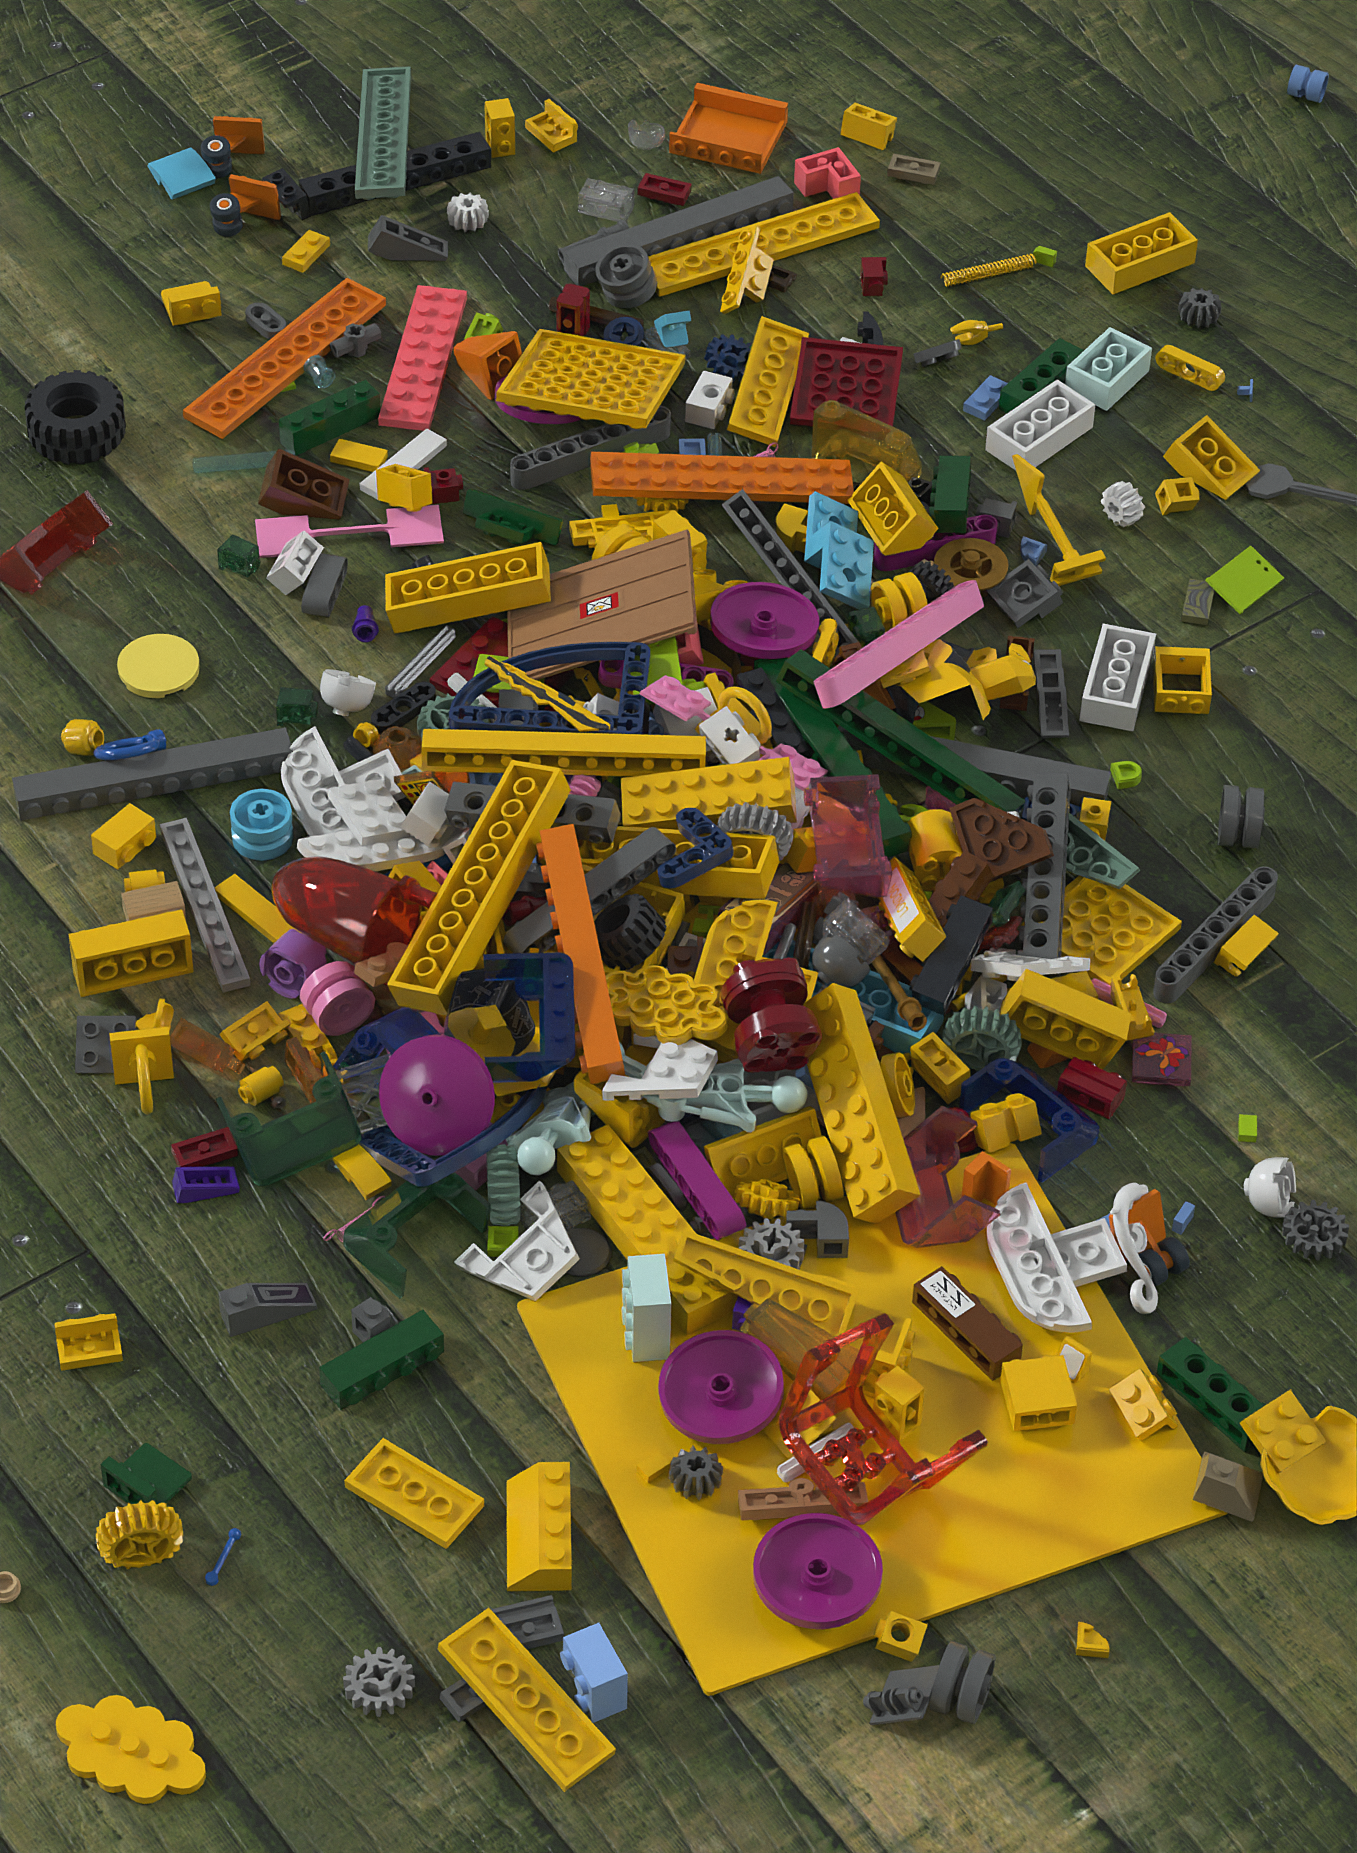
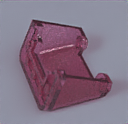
M878 774L810 778L809 789H804V805L810 807L817 864H814L813 867L814 880L819 881L821 887L875 898L887 897L892 878L891 862H888L887 856H884L878 814L880 802L876 795V790L880 789Z

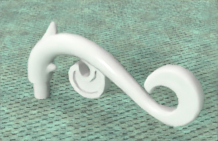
M1130 1183L1122 1187L1116 1194L1110 1214L1113 1215V1223L1119 1245L1141 1278L1136 1280L1131 1286L1130 1299L1132 1305L1140 1314H1150L1156 1309L1158 1294L1147 1269L1138 1255L1147 1246V1235L1144 1226L1140 1223L1128 1224L1129 1209H1132L1134 1201L1139 1200L1141 1196L1148 1193V1188L1144 1184ZM1143 1284L1146 1286V1299L1142 1293Z

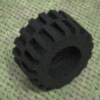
M629 894L617 899L608 905L594 920L601 958L609 968L615 969L618 966L620 971H624L639 965L658 948L665 936L666 922L642 895Z

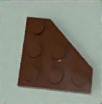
M976 798L949 808L962 851L966 850L988 864L994 875L991 882L1054 856L1046 830L1035 824L1029 823Z

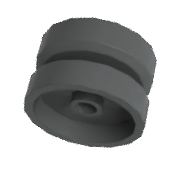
M620 244L604 252L597 261L595 268L596 276L602 286L606 299L611 305L618 308H633L649 300L655 293L658 284L656 274L647 253L642 247L635 244Z
M1223 786L1219 814L1218 845L1233 847L1237 840L1238 830H1241L1242 846L1244 848L1258 849L1265 814L1263 788L1249 787L1245 792L1244 803L1241 804V790L1239 786Z
M951 1640L940 1662L931 1693L929 1708L931 1711L947 1715L957 1701L956 1714L958 1720L975 1724L990 1691L996 1655L978 1650L972 1656L968 1665L969 1650L967 1645Z

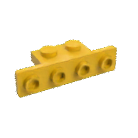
M758 225L744 229L738 237L737 251L733 256L732 269L727 278L728 284L722 297L720 312L723 314L739 308L743 294L756 303L764 299L774 259L756 247L761 229Z

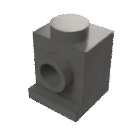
M986 498L983 505H978L976 516L990 515L997 520L996 535L1009 538L1016 521L1017 502L1012 501L1009 504Z
M371 1297L351 1309L352 1330L362 1342L391 1327L389 1311L380 1302L373 1300Z

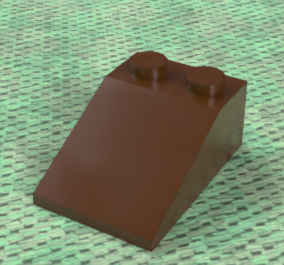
M278 448L266 466L258 505L282 515H308V517L340 520L350 479Z

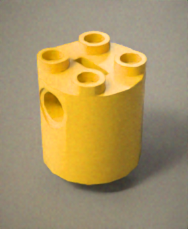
M942 809L921 812L908 821L912 832L908 852L914 873L922 889L925 891L934 890L937 882L944 879L950 871V865L953 860L958 856L960 857L963 853L951 813Z

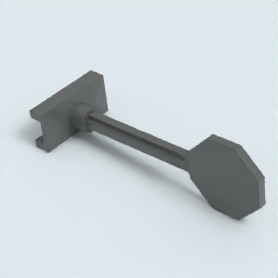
M1269 463L1258 466L1260 472L1244 485L1250 495L1265 499L1286 494L1290 491L1357 506V494L1293 481V477L1286 467Z

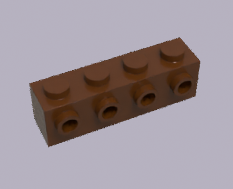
M964 850L960 857L958 856L953 860L950 865V871L944 879L937 882L933 894L928 900L943 928L948 921L946 915L951 904H957L961 895L977 901L994 877L987 863ZM915 955L912 957V958L916 959L917 961H919L920 963H922V961H921L919 958H917Z

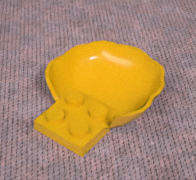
M1289 1390L1240 1422V1425L1261 1454L1260 1465L1265 1482L1277 1493L1288 1510L1318 1525L1333 1523L1336 1520H1347L1357 1516V1418L1344 1409L1327 1406L1318 1416L1310 1418L1295 1395Z

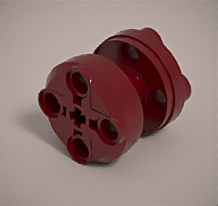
M770 958L758 961L746 960L735 965L733 973L721 988L720 996L728 1017L733 1022L739 1024L735 1030L734 1039L736 1052L744 1070L748 1073L760 1071L774 1072L785 1069L796 1070L807 1065L809 1057L821 1043L822 1033L813 1011L803 1006L807 1000L808 991L806 979L798 960L795 958Z

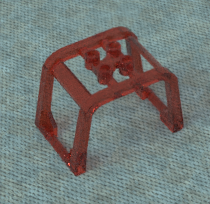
M886 1313L860 1323L858 1326L806 1351L779 1416V1429L789 1451L835 1510L854 1525H863L873 1520L894 1502L919 1489H930L938 1485L988 1446L985 1436L980 1430H977L958 1440L949 1449L950 1452L932 1462L924 1458L915 1463L870 1407L863 1393V1384L878 1351L894 1326L893 1321ZM864 1337L845 1383L846 1388L801 1410L816 1377L836 1361L841 1352L840 1348ZM851 1408L864 1428L861 1430L858 1428L850 1429L844 1437L838 1440L831 1439L827 1441L822 1450L814 1454L800 1433ZM873 1438L883 1450V1453L872 1452L864 1458V1454L860 1449L867 1440ZM842 1457L846 1467L841 1475L833 1478L824 1465L834 1466ZM892 1462L900 1474L876 1498L858 1507L843 1491V1489L846 1491L854 1490L864 1478L875 1479L885 1468V1465Z

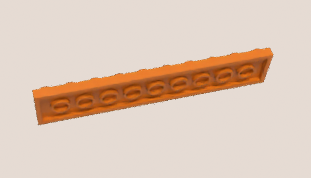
M346 278L183 409V418L221 439L225 438L330 352V342L343 337L347 325L352 323L363 325L385 307L386 297Z
M591 452L590 457L593 496L728 500L743 489L752 501L809 503V496L816 491L842 504H849L847 500L854 493L850 460Z

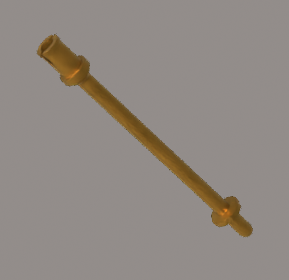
M854 919L848 924V940L853 946H861L899 1003L897 1011L900 1017L908 1022L912 1030L918 1031L923 1029L927 1023V1018L921 1012L920 1003L917 999L907 996L871 941L873 930L866 923L860 924Z

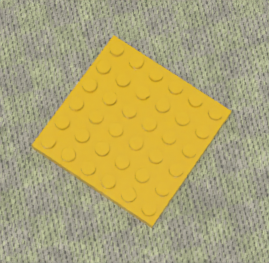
M539 329L497 390L496 401L504 402L508 406H526L535 411L547 410L553 411L558 415H575L584 420L597 419L607 424L629 425L633 429L647 428L684 367L686 355Z

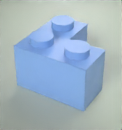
M597 1623L563 1637V1651L560 1652V1657L566 1670L571 1669L575 1675L574 1682L577 1694L574 1695L576 1705L583 1713H586L588 1718L594 1723L627 1709L628 1673L601 1625Z

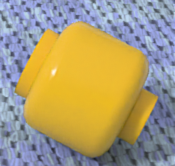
M74 719L63 729L61 740L69 753L91 756L94 755V750L104 743V733L98 723L93 720Z

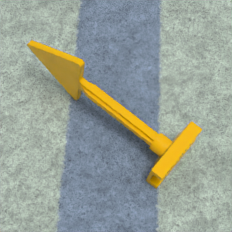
M1012 455L1029 514H1036L1038 508L1063 553L1064 561L1054 563L1050 581H1055L1058 586L1102 574L1103 570L1099 563L1106 560L1103 551L1099 550L1080 556L1077 550L1073 549L1051 507L1042 496L1041 490L1045 478L1044 474L1020 455Z

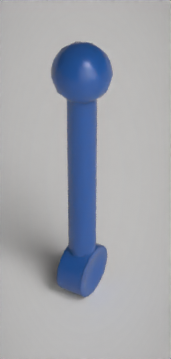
M237 1528L229 1531V1540L213 1571L208 1572L205 1576L206 1583L210 1586L218 1583V1573L234 1542L241 1537V1532Z

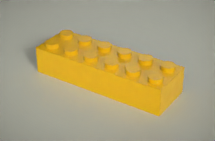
M538 542L385 574L386 613L394 634L550 602L549 563L542 543Z
M789 757L621 778L623 827H655L657 829L678 830L676 815L685 808L700 810L717 826L719 817L722 815V812L726 811L727 807H733L735 803L743 806L745 802L750 805L757 803L761 807L768 806V809L772 811L778 810V815L786 816V821L797 823L795 780Z

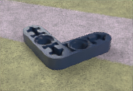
M696 808L682 809L676 815L679 832L694 847L662 863L658 867L659 882L664 888H677L723 864L734 855L731 839ZM704 833H711L709 836L706 837H698L699 835ZM702 860L699 863L690 864L691 861Z

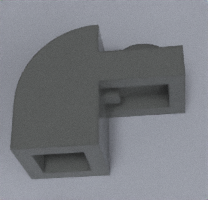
M816 1201V1211L796 1210L786 1212V1224H792L791 1231L799 1230L800 1239H816L817 1258H848V1221L845 1214L838 1207L827 1202Z

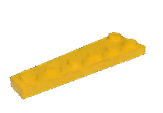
M686 1230L682 1232L673 1258L674 1262L824 1343L836 1349L840 1348L859 1290Z

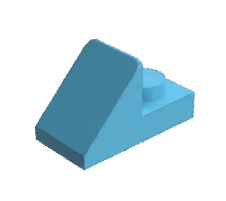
M690 311L665 314L654 321L657 332L665 347L688 344L686 323L691 321Z

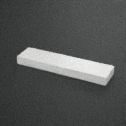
M425 429L378 469L392 464H399L418 470L447 446V439L429 429ZM375 470L360 483V490L378 500Z

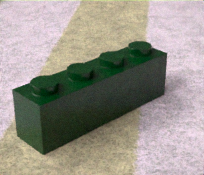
M363 380L279 419L280 443L291 454L297 456L377 419L380 414V393L367 380Z
M939 456V465L934 466L929 515L938 527L935 533H966L971 485V456Z
M421 1310L320 1366V1386L340 1410L349 1405H355L372 1392L384 1389L397 1378L409 1375L415 1368L428 1361L437 1359L444 1353V1334L427 1313Z

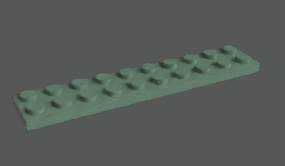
M411 67L363 69L355 179L356 199L371 200L378 197L398 198L399 196H405Z

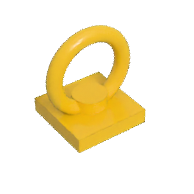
M728 687L722 691L718 698V709L710 714V716L727 706L732 713L736 711L744 722L742 727L748 734L752 732L761 746L768 742L772 737V724L770 716L761 701L750 691L741 687ZM736 698L743 700L754 710L759 722ZM698 724L694 730L700 735Z
M169 1027L109 1033L115 1085L138 1082L142 1112L146 1115L153 1112L151 1081L174 1078Z

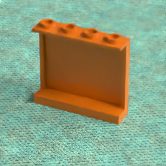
M697 83L694 87V101L676 133L670 132L669 153L761 174L787 124L788 103Z

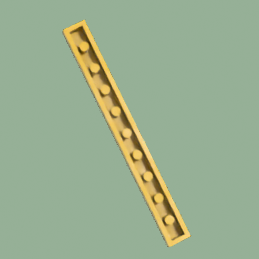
M423 729L422 771L505 773L511 760L561 768L564 775L640 776L705 767L706 736Z

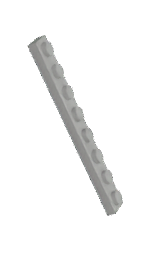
M187 818L160 824V833L222 992L250 986V977Z

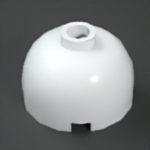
M325 669L321 678L320 692L324 702L333 707V713L349 716V712H359L368 706L373 697L376 682L359 675L358 678L350 676L348 672Z
M1274 1157L1265 1159L1256 1164L1251 1170L1249 1178L1245 1179L1244 1193L1246 1196H1249L1250 1202L1256 1211L1266 1216L1284 1218L1285 1215H1289L1290 1208L1294 1207L1295 1202H1289L1290 1192H1296V1177L1292 1162H1287L1289 1158Z

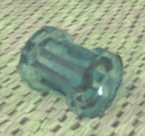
M314 355L306 360L304 371L307 375L313 377L316 387L326 388L333 383L335 373L332 369L327 368L322 356Z

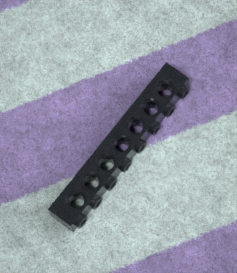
M476 132L408 150L405 191L491 168V147L481 132ZM356 165L298 180L299 187L307 196L310 216L369 201L363 198L356 199L355 197Z

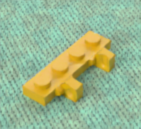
M673 509L569 521L573 545H588L589 548H595L609 530L622 524L633 526L643 537L653 541V521L673 511Z

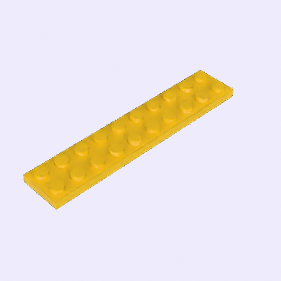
M855 192L648 257L658 283L655 292L661 297L728 276L732 269L733 256L737 251L740 233L754 225L761 227L756 247L776 261L878 229L880 220L861 196Z

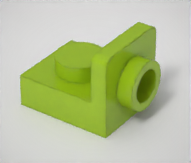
M476 312L464 339L502 333L504 329L496 316L489 313L483 315Z

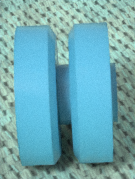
M255 789L239 795L232 803L230 809L232 841L234 848L241 855L249 859L263 861L274 859L284 854L291 847L294 838L292 809L290 802L284 795L274 790Z

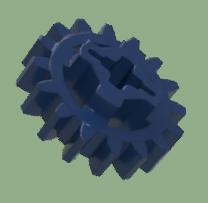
M721 334L719 339L714 337L712 342H709L705 351L704 360L708 361L707 368H714L713 373L732 378L733 384L735 379H738L741 383L746 367L744 364H747L752 343H743L742 337L736 340L733 334L729 338H726L724 334Z

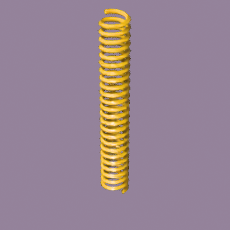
M1026 254V256L1023 255L1022 257L1019 256L1009 258L1008 260L1004 259V261L986 263V265L982 264V266L964 268V270L960 269V271L942 273L940 278L944 276L945 286L949 287V285H956V283L959 285L960 283H967V281L971 282V280L978 281V278L981 280L982 278H989V276L993 277V275L999 276L1000 274L1011 273V271L1018 272V270L1029 269V267L1033 268V261L1030 256L1033 257L1035 264L1037 261L1033 254Z

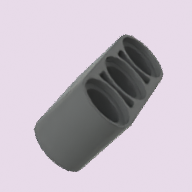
M320 553L302 598V613L330 617L347 574V557Z

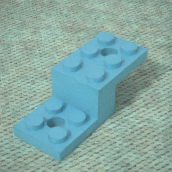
M815 491L809 496L804 562L821 569V593L864 611L870 605L874 540L857 533V510Z

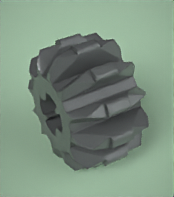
M1192 288L1190 292H1184L1179 302L1178 310L1181 320L1187 321L1188 326L1197 325L1199 328L1203 325L1208 328L1210 324H1216L1219 314H1221L1222 306L1219 295L1213 294L1212 290L1204 291L1203 288L1200 290Z
M692 1446L690 1452L681 1449L678 1457H673L671 1470L669 1471V1480H671V1483H674L676 1493L684 1491L686 1499L691 1495H696L697 1499L700 1500L702 1494L711 1497L714 1489H719L722 1481L723 1466L718 1462L716 1453L708 1454L706 1447L701 1451H696V1448Z

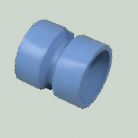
M1296 64L1289 79L1287 94L1299 98L1305 95L1307 100L1320 103L1327 88L1329 73L1316 69L1310 72L1308 67Z

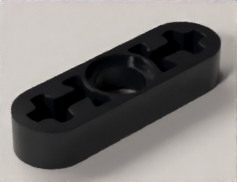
M418 682L374 711L371 715V724L377 728L378 734L380 736L390 735L417 717L422 707L427 705L428 700H436L435 686L429 682ZM400 706H408L411 708L410 710L405 712L397 710V708Z

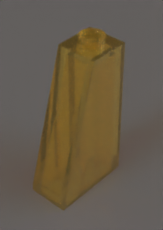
M767 1298L760 1305L755 1302L743 1314L746 1320L740 1330L766 1344L777 1357L782 1371L793 1381L799 1376L823 1404L857 1373L860 1350L775 1301Z

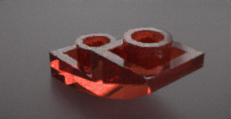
M1011 916L991 923L975 956L981 950L984 952L988 951L991 946L998 950L1004 943L1010 945L1020 933L1016 928L1023 919L1020 916Z

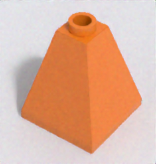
M515 331L469 337L453 347L458 366L490 400L495 398L497 382L510 373L522 355L518 334Z

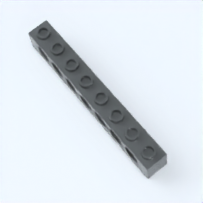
M1068 773L1034 774V783L1028 787L1029 802H1032V808H1027V822L1046 830L1054 856L1024 868V871L1028 872V878H1023L1022 890L1023 895H1026V902H1021V918L1025 919V926H1020L1019 929L1020 943H1023V950H1018V955L1046 959L1061 957L1071 791ZM1060 973L1045 974L1043 976L1047 978L1060 977Z

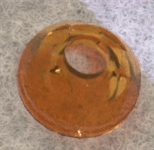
M398 726L381 732L374 741L373 755L389 749L400 770L410 768L409 760L422 753V741L419 735L410 729ZM394 735H402L405 737V739L401 742H393L390 740V738Z

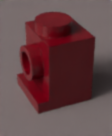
M861 257L860 279L863 296H883V285L888 284L886 257Z
M429 467L424 468V472L431 473L432 504L459 501V490H463V479L461 474L456 475L455 468L430 471Z

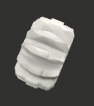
M471 192L468 195L460 193L459 197H452L447 207L448 221L450 225L455 226V230L464 229V232L467 230L475 232L476 228H483L484 223L487 222L489 217L486 200L481 199L480 195L473 196Z
M1116 482L1102 493L1103 499L1101 503L1105 507L1103 511L1108 514V520H1113L1115 526H1130L1143 516L1142 510L1145 508V505L1141 502L1143 497L1139 496L1138 488L1133 489L1130 482Z

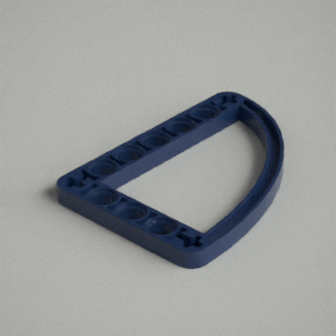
M588 642L548 647L502 661L524 672L539 668L573 662L624 660L618 716L595 714L609 723L610 729L580 732L578 729H570L566 726L571 723L555 711L470 706L478 696L502 682L498 674L490 668L477 674L458 691L449 710V727L451 730L642 735L646 698L640 694L631 695L627 692L633 690L640 692L647 687L650 668V648L648 645L640 642ZM639 655L640 661H635V657ZM632 672L642 673L641 676H631L629 674ZM634 709L638 712L630 714L626 713L625 710ZM566 712L586 726L592 728L602 726L588 721L584 716L577 713ZM484 719L496 720L494 723L483 722ZM516 720L524 722L521 725L511 724L512 721ZM542 722L551 723L552 725L549 727H542L538 724Z
M539 1085L537 1088L526 1090L517 1103L495 1123L463 1145L436 1160L401 1142L391 1131L387 1122L360 1135L358 1143L381 1166L415 1186H428L481 1157L520 1128L541 1105L548 1085L543 1087Z

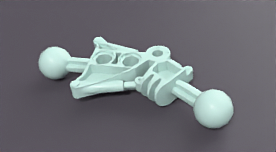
M619 1042L625 1075L631 1078L642 1079L650 1062L645 1066L626 1056L623 1045ZM737 1058L730 1062L715 1064L698 1098L659 1099V1094L643 1095L641 1099L644 1097L647 1099V1102L657 1106L659 1115L666 1121H678L683 1118L686 1112L700 1115V1118L736 1125L746 1132H753L755 1130L756 1116L747 1107L746 1102H772L773 1106L779 1111L793 1113L805 1105L808 1093L805 1084L797 1077L790 1075L780 1077L772 1086L744 1085V1080L750 1073L744 1070L742 1063Z
M574 1082L566 1087L547 1091L543 1099L545 1108L542 1112L530 1120L521 1130L506 1138L508 1146L513 1145L516 1148L518 1163L522 1170L531 1175H541L553 1167L555 1148H560L566 1144L571 1145L577 1141L587 1142L591 1139L589 1132L590 1119L595 1113L575 1093Z

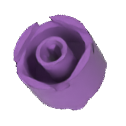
M290 929L261 956L259 962L260 971L263 976L267 974L271 980L269 986L275 992L287 998H296L300 995L301 988L306 979L315 970L327 964L325 958L326 948L321 942L313 941L297 930Z

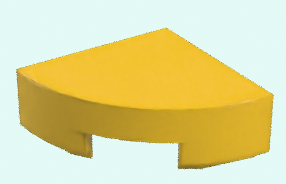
M1078 1622L1076 1655L1109 1658L1108 1641L1095 1631L1092 1625Z

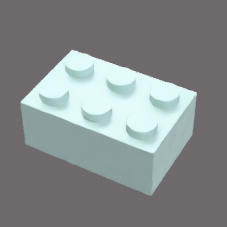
M1109 327L1067 366L1065 385L1096 406L1107 411L1149 372L1152 348Z
M665 1254L628 1256V1268L622 1269L623 1307H621L622 1323L626 1328L624 1332L625 1349L632 1351L633 1362L667 1360L670 1355L671 1297Z

